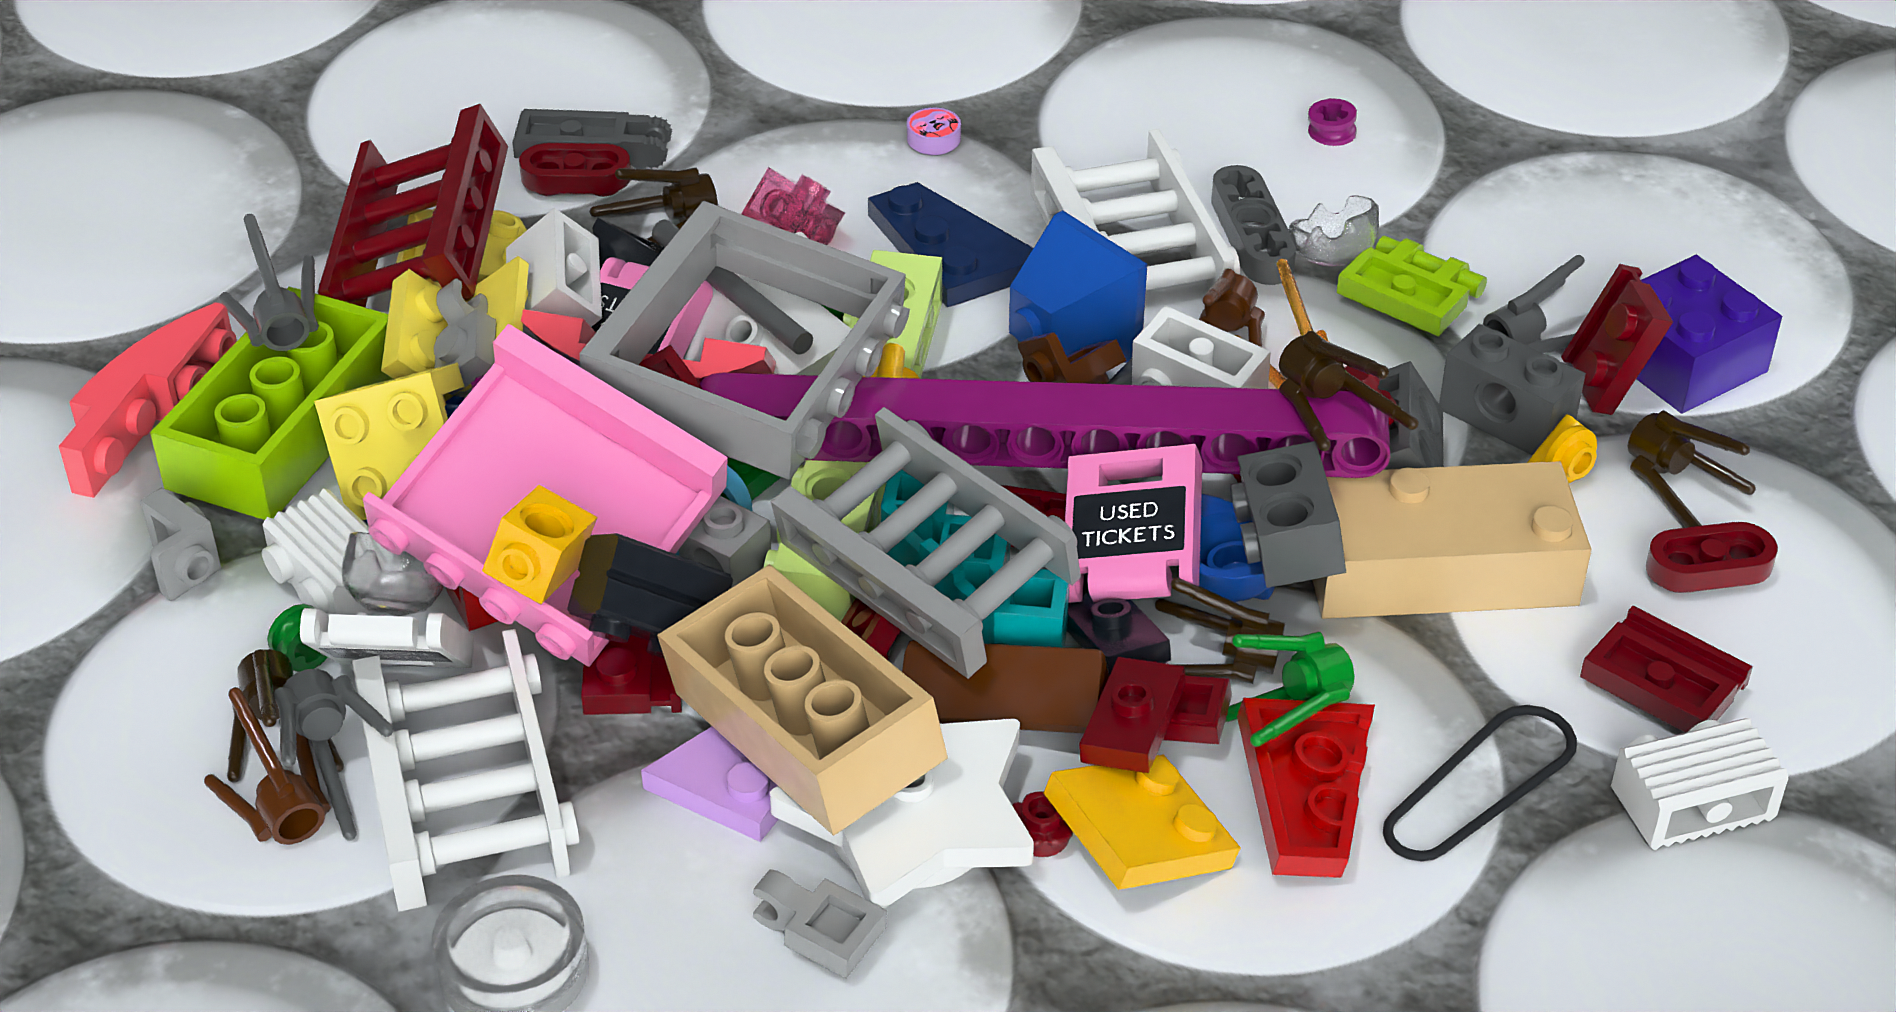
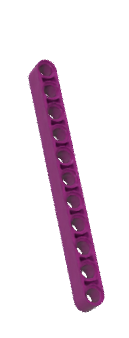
M716 373L703 378L700 385L705 391L786 421L818 375ZM862 377L855 387L854 396L846 414L842 418L836 416L826 428L825 438L818 454L813 459L805 458V460L870 462L883 451L875 414L883 407L906 422L913 420L920 424L934 441L971 466L1068 469L1069 456L1196 444L1202 459V473L1240 474L1237 456L1313 442L1314 439L1310 436L1293 403L1282 395L1279 389ZM1338 391L1335 395L1324 399L1306 397L1331 444L1327 451H1321L1318 448L1326 477H1371L1380 473L1388 465L1391 456L1389 417L1350 391Z

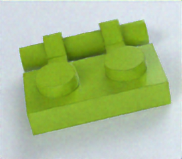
M1383 235L1375 249L1367 246L1339 274L1336 293L1359 302L1365 307L1375 309L1406 322L1419 330L1440 336L1467 307L1469 295L1479 298L1483 294L1487 284V277L1470 271L1469 263L1457 258L1450 257L1446 261L1424 252V246L1408 238L1400 242Z

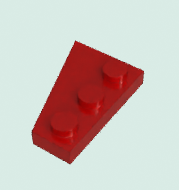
M1243 697L1237 719L1272 875L1342 878L1350 856L1359 797L1357 796L1361 773L1366 761L1368 749L1366 743L1375 704L1335 703L1329 705L1278 737L1269 740L1259 747H1255L1250 743L1252 734L1306 701Z

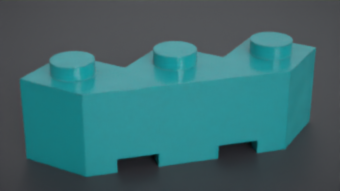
M902 469L886 482L881 503V522L925 485ZM947 501L886 554L904 567L908 564L916 567L972 517L955 515L954 505ZM997 534L992 535L937 583L934 588L952 601L955 599L964 601L1010 560L1011 544ZM1040 569L982 621L983 630L981 632L984 644L1065 648L1068 625L1069 584L1051 571Z

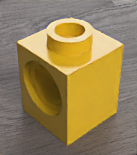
M538 485L502 517L482 572L541 605L577 570L585 540L590 537L598 517L545 487Z

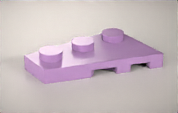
M712 726L641 770L643 789L759 842L762 841L779 820L771 815L770 791L778 785Z

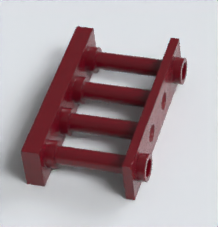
M481 103L460 110L455 133L450 144L389 164L386 163L371 140L360 144L323 275L319 283L317 292L319 295L366 307L368 297L391 291L393 280L410 269L425 280L430 278L432 281L438 282L442 288L457 278L462 282L461 294L463 299L474 296L508 150L507 143ZM445 170L441 180L396 194L399 184ZM436 206L432 217L386 231L389 221ZM426 244L423 255L376 270L379 258Z

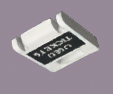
M304 608L302 611L300 624L302 643L340 664H352V660L379 655L381 665L472 668L474 635L445 613H429L426 632L418 631L419 621L414 617L371 616L365 612H357V615L327 614L321 609Z

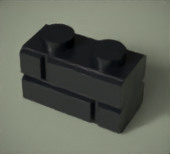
M618 533L590 535L585 540L578 566L580 575L574 581L567 610L571 615L591 621L589 631L593 632L594 636L627 643L630 635L648 640L647 653L664 658L657 635L731 589L733 578L729 573Z

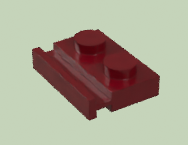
M1624 264L1618 265L1561 355L1564 362L1571 363L1575 369L1586 373L1582 394L1592 412L1608 415L1614 414L1673 324V320L1651 285L1642 283L1640 280L1643 273L1638 267Z
M1633 605L1628 610L1626 619L1622 623L1617 622L1584 658L1580 677L1686 733L1703 721H1717L1733 703L1736 693L1740 689L1744 690L1748 685L1753 666Z
M630 635L627 643L609 640L590 667L584 664L581 691L583 715L651 713L652 706H671L672 713H682L683 699L676 694L665 659L646 652L648 640Z

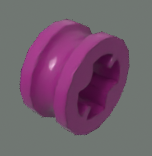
M1334 98L1314 103L1308 111V120L1310 122L1308 133L1310 137L1318 143L1329 146H1340L1352 142L1356 137L1357 129L1355 125L1357 118L1355 106L1348 101Z

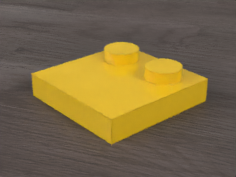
M1164 754L1156 755L1149 773L1098 765L1053 771L1043 792L1118 890L1231 869L1241 848Z

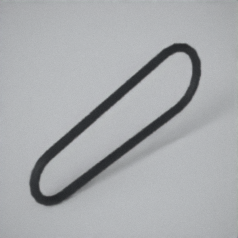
M1520 705L1510 707L1498 713L1389 814L1384 821L1382 832L1386 844L1396 854L1409 860L1429 861L1446 854L1568 764L1576 753L1577 737L1572 726L1561 715L1545 707ZM1514 716H1538L1553 722L1563 731L1567 741L1566 749L1560 757L1431 850H1413L1401 845L1395 838L1393 829L1397 821L1504 721Z

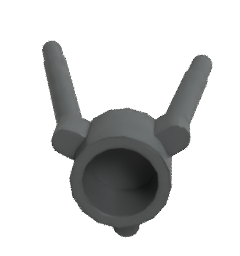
M246 214L244 216V223L265 290L260 293L254 304L252 312L254 318L227 292L221 293L219 296L220 302L247 331L253 346L258 347L265 344L268 348L276 351H288L297 348L305 342L310 332H315L319 327L314 314L315 259L312 255H306L303 258L300 298L294 292L280 287L256 217L253 214Z
M1582 255L1574 256L1526 293L1510 300L1507 305L1487 314L1483 320V325L1492 330L1499 331L1507 337L1541 353L1566 349L1575 334L1544 340L1540 338L1541 333L1546 329L1547 322L1544 312L1538 304L1565 284L1566 278L1584 264V257Z
M306 669L290 677L283 687L274 691L275 701L279 708L281 762L285 767H291L295 764L297 749L296 732L310 739L342 835L346 840H353L357 835V831L328 744V739L340 731L346 715L345 705H348L384 737L391 736L394 728L381 713L355 691L349 676L341 675L334 679L326 671Z

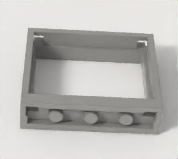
M703 201L579 353L580 367L723 455L790 480L805 458L813 459L818 454L825 438L826 428L835 416L842 418L851 405L855 387L863 376L869 378L874 374L880 362L883 347L889 338H898L903 332L910 312L909 308L903 307L906 274ZM716 266L859 318L786 421L639 366V363Z

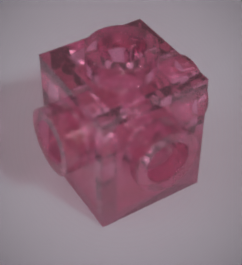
M768 167L741 214L794 234L803 232L808 239L828 245L833 239L835 230L845 212L827 201L831 190L810 177L801 174L798 181H795Z

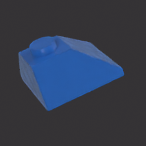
M1062 210L1056 213L1010 285L1009 333L1022 342L1030 337L1054 332L1066 356L1084 346L1117 339L1127 360L1123 363H1127L1133 355V340L1141 333L1144 326L1147 263Z

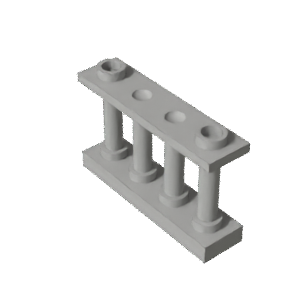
M883 407L875 414L883 451L823 501L820 499L811 501L789 485L770 501L781 543L969 679L987 662L981 631L983 630L982 621L1042 567L1047 568L1071 586L1081 578L1077 538L1072 529L1062 519L1054 515L1047 517L934 441L920 424L913 420L906 422ZM901 469L925 485L870 533L864 531L856 533L841 522L845 516ZM947 501L972 517L916 567L910 564L904 567L886 554ZM994 534H997L1020 550L964 601L961 599L952 601L934 588L937 583Z

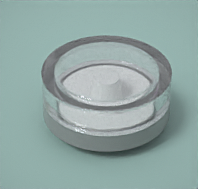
M503 875L480 881L457 894L444 907L435 923L432 946L440 988L446 1002L454 1012H562L577 998L586 982L589 970V957L581 910L577 902L566 890L549 880L529 875Z

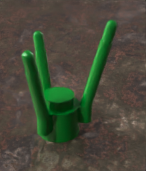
M1318 631L1303 636L1237 634L1233 637L1232 643L1238 648L1297 652L1283 666L1282 682L1284 686L1252 698L1306 701L1252 734L1250 743L1253 746L1259 747L1325 707L1350 698L1355 677L1352 661L1342 646L1337 643L1325 644L1321 632ZM1242 701L1229 706L1225 722L1228 723L1237 719Z

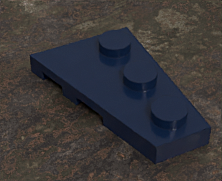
M918 182L898 186L890 191L868 197V216L900 253L942 257V303L947 308L1010 287L1033 250V247Z

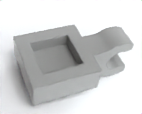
M457 278L440 289L436 297L438 309L447 321L448 326L436 337L434 345L435 368L458 363L464 387L449 392L452 396L475 380L474 378L487 373L495 363L493 341L496 336V319L487 315V298L480 293L466 303L461 294L462 282Z
M770 869L753 889V894L763 899L753 912V918L769 929L784 931V946L846 979L886 929L887 910L824 878L814 892H811L795 883L787 875Z

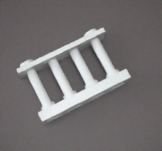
M1159 128L1149 130L1147 159L1073 171L1071 166L1063 165L1054 146L1032 149L1031 196L1047 226L1052 217L1063 210L1133 255L1183 246L1187 247L1193 259L1147 266L1146 290L1205 280L1211 289L1225 269L1229 268L1236 274H1240L1239 258L1235 248L1226 245L1185 174L1178 150L1170 148ZM1149 181L1155 190L1153 193L1090 203L1087 198L1081 199L1079 192ZM1164 213L1169 215L1174 224L1107 236L1105 231L1099 232L1096 227L1099 224Z
M516 629L502 631L507 666L411 685L399 686L398 680L384 683L379 655L352 660L357 693L381 713L392 726V723L405 721V713L510 692L513 693L517 714L409 735L408 729L393 731L389 737L382 736L363 720L398 912L427 906L422 876L436 874L435 866L548 843L556 878L570 875L567 846L579 843L576 818L571 801L559 804L557 801L532 695L542 693L538 665L534 653L521 654ZM524 741L529 761L527 764L420 786L418 779L403 782L402 772L416 770V762ZM536 791L541 815L429 838L428 831L413 834L412 823L426 821L425 813Z

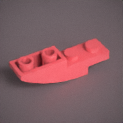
M215 302L188 313L136 342L102 368L69 401L76 426L61 442L59 449L72 493L94 498L110 477L120 470L123 461L141 438L149 434L155 421H161L237 342L236 335L231 329L227 308L223 304Z

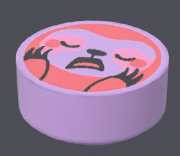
M925 108L909 116L907 120V142L914 150L927 155H941L954 150L960 144L961 121L952 111L943 108Z

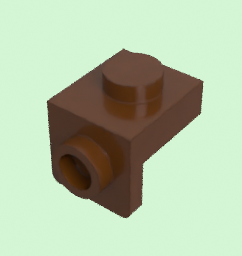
M1054 332L1030 337L1018 343V349L1023 357V370L1030 382L1106 384L1110 380L1106 372L1127 361L1117 339L1084 346L1066 356Z

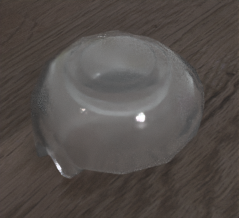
M1358 195L1349 196L1343 210L1339 213L1329 212L1323 203L1317 204L1307 219H1297L1289 225V233L1296 251L1309 262L1321 266L1338 267L1349 265L1362 251L1375 246L1379 228V205L1372 198Z
M353 532L349 534L342 561V582L348 594L368 611L397 617L424 612L435 602L443 589V585L425 570L424 563L406 551H403L400 555L391 553L379 545L369 533Z

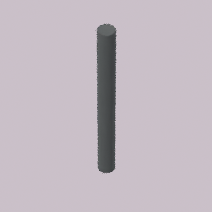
M663 219L653 227L652 237L665 248L680 229L669 220ZM716 266L705 279L711 286L798 355L804 354L812 346L813 336L811 333L734 272Z

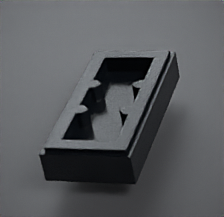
M1089 592L1083 593L1082 602L1068 603L1067 632L1083 649H1097L1104 653L1108 676H1110L1118 657L1158 663L1171 661L1169 638L1131 599H1105L1093 602Z

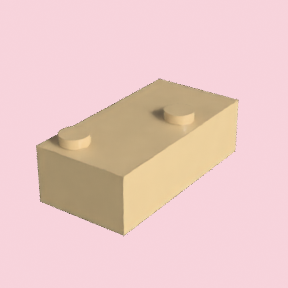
M1561 461L1382 470L1376 475L1364 478L1326 477L1340 520L1346 573L1312 579L1322 619L1580 605L1592 549Z
M770 564L657 635L676 694L833 836L948 758L934 698Z

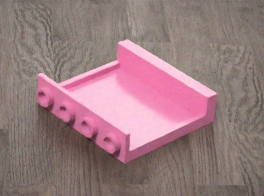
M508 324L493 341L495 363L382 499L371 492L364 496L363 504L369 526L368 531L379 545L391 553L400 555L403 551H406L423 562V566L428 574L449 589H456L458 586H461L480 598L481 606L495 619L508 625L516 621L534 632L539 644L552 655L563 660H568L572 656L590 667L609 640L594 636L593 632L589 631L591 621L571 615L567 610L574 581L580 575L578 568L541 605L482 572L502 517L538 485H541L597 516L598 518L591 535L618 533L676 554L726 488L728 457Z

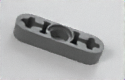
M1230 165L1217 170L1213 176L1211 204L1231 246L1237 252L1244 274L1252 281L1265 285H1276L1286 282L1294 273L1296 244L1261 174L1253 168L1242 165ZM1242 222H1258L1264 225L1249 226L1242 224Z

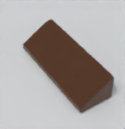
M911 640L908 642L904 654L902 672L934 698L940 724L1017 719L1020 722V730L1084 734L1109 678L1105 655L1097 649L984 644L987 662L968 679L917 641Z

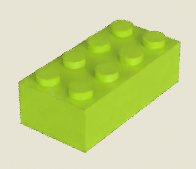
M290 286L287 288V290L294 292L300 298L301 289ZM315 294L314 314L319 327L315 332H310L305 342L297 348L288 351H276L268 348L265 344L256 347L251 344L246 331L150 432L164 489L265 520L267 517L274 519L277 512H281L330 456L314 401L344 391L393 379L381 371L389 314Z

